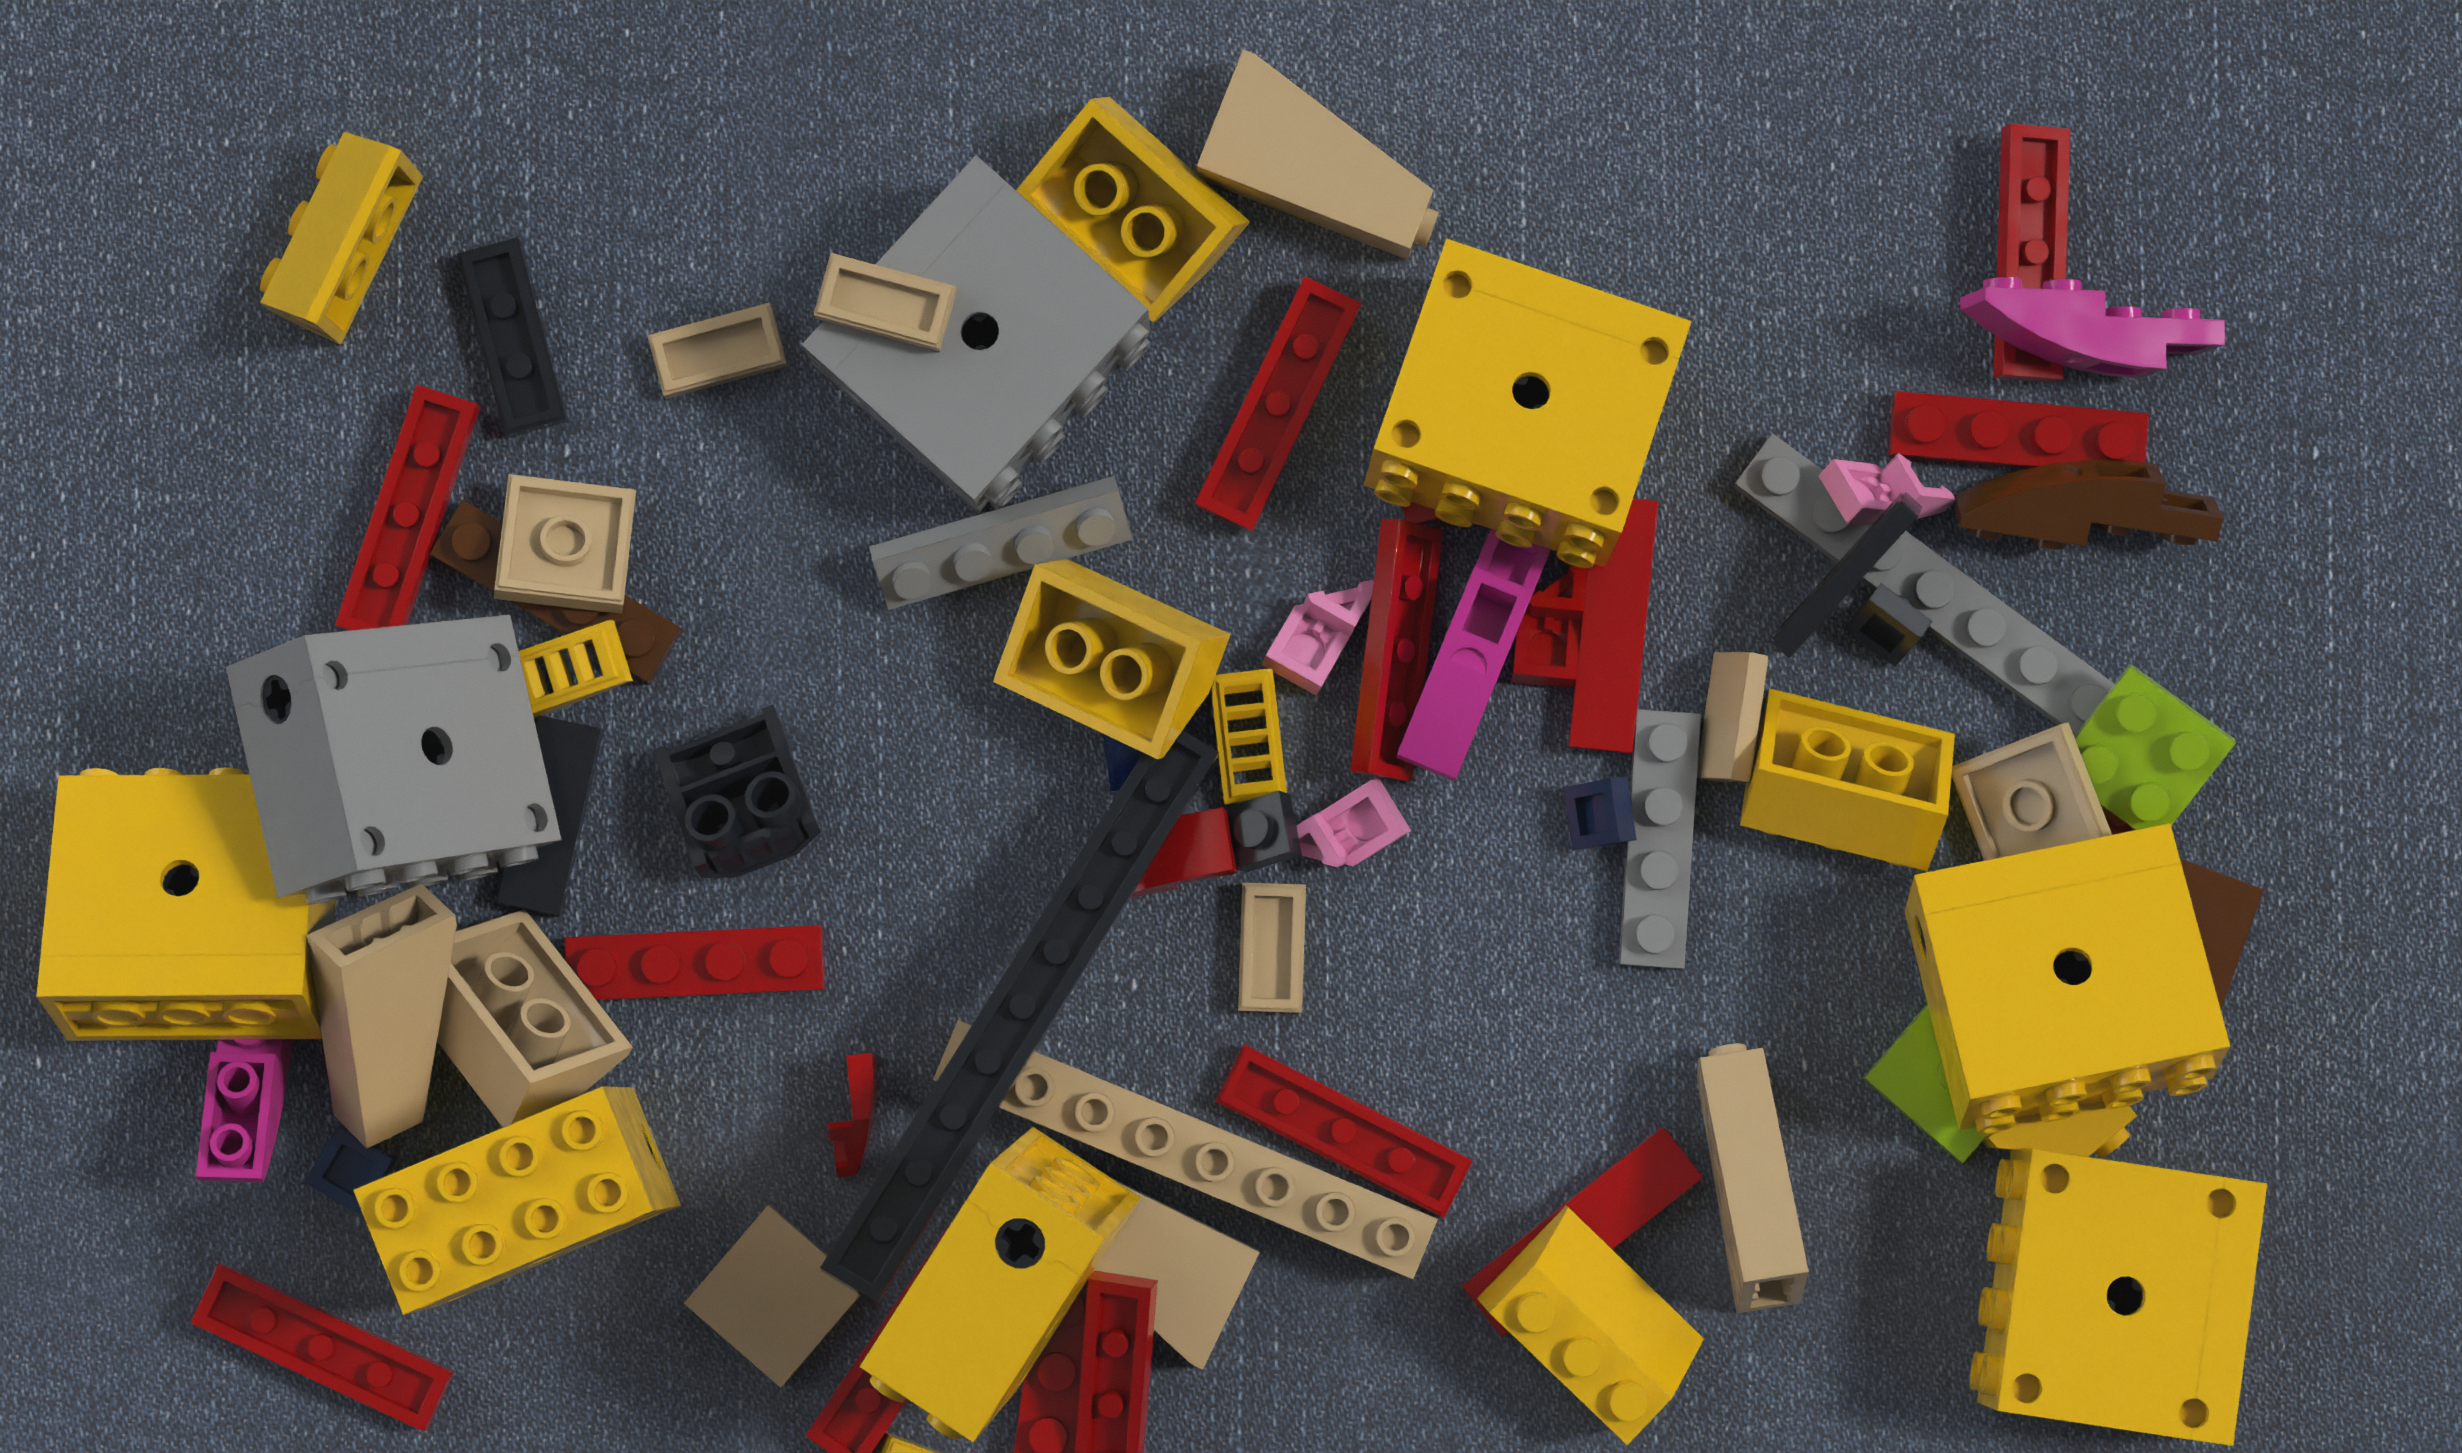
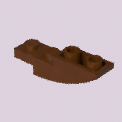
M2083 460L2053 463L2015 471L1987 480L1956 494V500L1953 505L1959 527L1966 528V531L1975 537L1986 540H2001L2005 534L2028 537L2032 544L2052 550L2065 549L2067 544L2086 546L2091 522L2097 523V527L2101 530L2116 535H2133L2136 529L2158 532L2163 539L2181 545H2195L2198 543V539L2218 542L2223 522L2222 513L2214 497L2164 490L2166 483L2157 464L2125 460Z

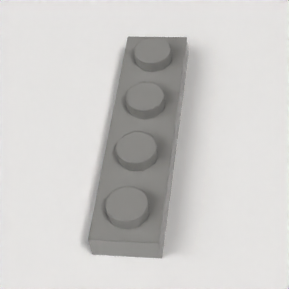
M1111 476L869 546L888 610L1033 569L1034 565L1038 563L1071 558L1133 539L1115 476Z
M1637 709L1630 781V798L1637 840L1626 842L1618 965L1670 969L1685 968L1701 714Z

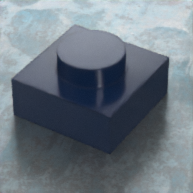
M1627 777L1608 778L1563 788L1573 851L1637 840Z
M337 1126L304 1182L355 1213L362 1215L363 1213L353 1190L387 1176L397 1158L375 1145L366 1148L347 1128Z

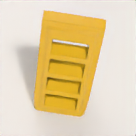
M607 620L519 651L534 719L538 718L539 715L549 714L633 681L614 620ZM590 643L594 645L603 676L597 678L595 677L586 645ZM569 652L578 681L577 685H573L564 654ZM542 662H545L554 693L549 694L540 666Z
M1273 669L1216 675L1211 687V698L1224 806L1235 805L1275 791L1287 793ZM1262 691V703L1225 706L1224 695ZM1265 717L1266 728L1230 733L1228 731L1227 721ZM1268 742L1269 754L1240 758L1231 757L1230 747ZM1271 768L1272 780L1242 784L1234 783L1233 772Z

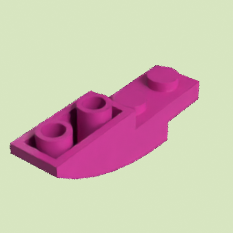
M1990 278L1983 280V288L1960 297V310L1984 329L2009 344L2050 362L2076 370L2107 376L2142 378L2167 369L2166 354L2198 355L2225 345V320L2201 319L2200 310L2194 308L2164 310L2161 312L2162 318L2142 317L2141 308L2121 306L2106 308L2105 291L2082 290L2081 281L2075 279L2049 280L2043 282V289L2022 288V279Z
M1493 529L1489 531L1396 755V758L1453 782H1455L1551 551L1549 548L1534 543L1529 548L1508 544L1500 540L1495 535L1496 530Z
M234 1039L217 1041L216 1052H210L196 1169L198 1181L264 1183L282 1114L293 1039Z

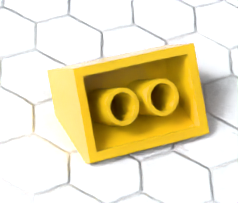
M1111 97L1090 99L1016 190L1146 306L1149 311V319L1152 322H1156L1215 265L1250 223L1246 217Z
M343 132L337 146L330 144L322 154L316 169V178L320 181L310 202L303 200L297 206L288 226V235L292 236L285 253L282 259L275 257L269 263L260 283V291L264 293L260 303L269 311L339 345L342 344L423 178V175L401 150L347 132Z
M1061 559L1038 563L1034 565L993 682L1151 757L1161 759L1209 694L1231 634L1071 560Z
M1769 688L1757 734L1751 780L1745 784L1740 826L1757 829L1771 835H1781L1822 845L1832 850H1842L1883 860L1893 865H1903L1928 871L1948 817L1955 734Z
M1565 1206L1477 1298L1503 1327L1626 1445L1673 1398L1704 1340L1691 1325L1568 1206Z

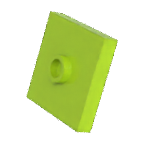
M1927 1004L1863 1079L1959 1163H1964L1987 1134H1978L1976 1127L1962 1130L1958 1128Z

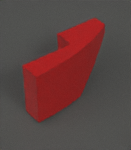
M1571 565L1568 572L1543 592L1539 590L1532 595L1515 635L1511 682L1574 689L1577 680L1587 568Z
M1220 807L1182 815L1131 898L1179 889L1178 884L1237 874L1227 811Z
M876 1053L846 1056L853 1120L828 1123L830 1141H833L837 1177L857 1175L869 1146L875 1120L878 1093Z

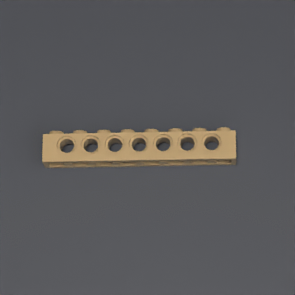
M960 1020L957 1021L933 1078L934 1081L939 1079L972 1025ZM1034 1052L1000 1107L1411 1279L1415 1277L1438 1220L1426 1213L1038 1052Z

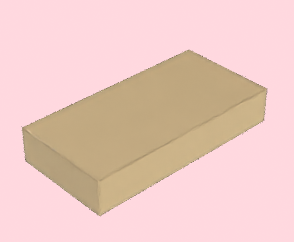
M831 253L813 315L815 319L940 352L957 294V287Z
M770 302L647 335L665 399L788 367Z
M1714 652L1698 755L1697 778L1721 782H1749L1751 780L1769 661L1768 656L1753 652Z
M1242 883L1238 1011L1302 1013L1306 885Z

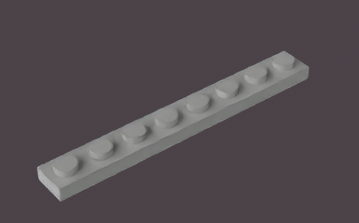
M1772 433L1732 487L1832 561L1838 563L1871 525L1847 524L1818 476L1823 470ZM1907 531L1898 538L1860 580L1873 591L1882 583L1897 595L1908 599L1918 611L1933 621L1927 629L1929 632L2056 725L2069 722L2074 736L2114 685L2112 681Z

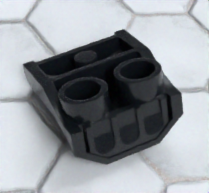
M774 705L762 708V715L670 750L667 749L666 745L654 750L670 802L684 835L693 864L701 878L740 877L797 855L821 833Z

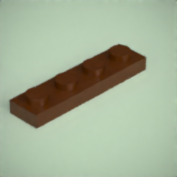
M462 500L431 550L430 555L494 592L503 523ZM624 595L622 614L510 601L566 635L607 620H614L630 672L649 684L654 680L683 631L681 627ZM593 643L586 645V647L595 651Z

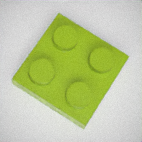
M2132 664L2128 665L2074 736L2100 804L2135 830L2168 823L2172 826L2236 744L2232 736Z

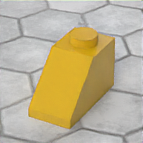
M2104 1101L2080 1105V1112L2078 1114L2058 1121L2044 1122L2041 1120L2040 1114L2015 1118L2016 1125L2002 1132L1987 1134L1982 1142L1987 1148L2005 1150L2029 1148L2089 1157L2095 1152L2102 1159L2129 1138L2130 1133L2126 1130L2125 1126L2135 1119L2137 1114L2130 1106L2107 1109L2105 1108Z

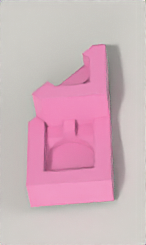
M1900 453L1883 469L1876 464L1833 459L1818 475L1847 524L1872 525L1900 493H1908L1922 506L1917 519L1944 512L1956 500L1952 492L1943 485L1939 488L1923 486L1911 468L1912 462Z
M1374 581L1360 582L1357 588L1325 594L1324 590L1307 594L1303 604L1294 606L1265 655L1262 666L1267 669H1273L1274 673L1317 696L1372 600Z
M1379 777L1368 781L1321 812L1310 816L1296 825L1302 856L1321 860L1322 864L1340 867L1344 864L1355 866L1411 832V829Z

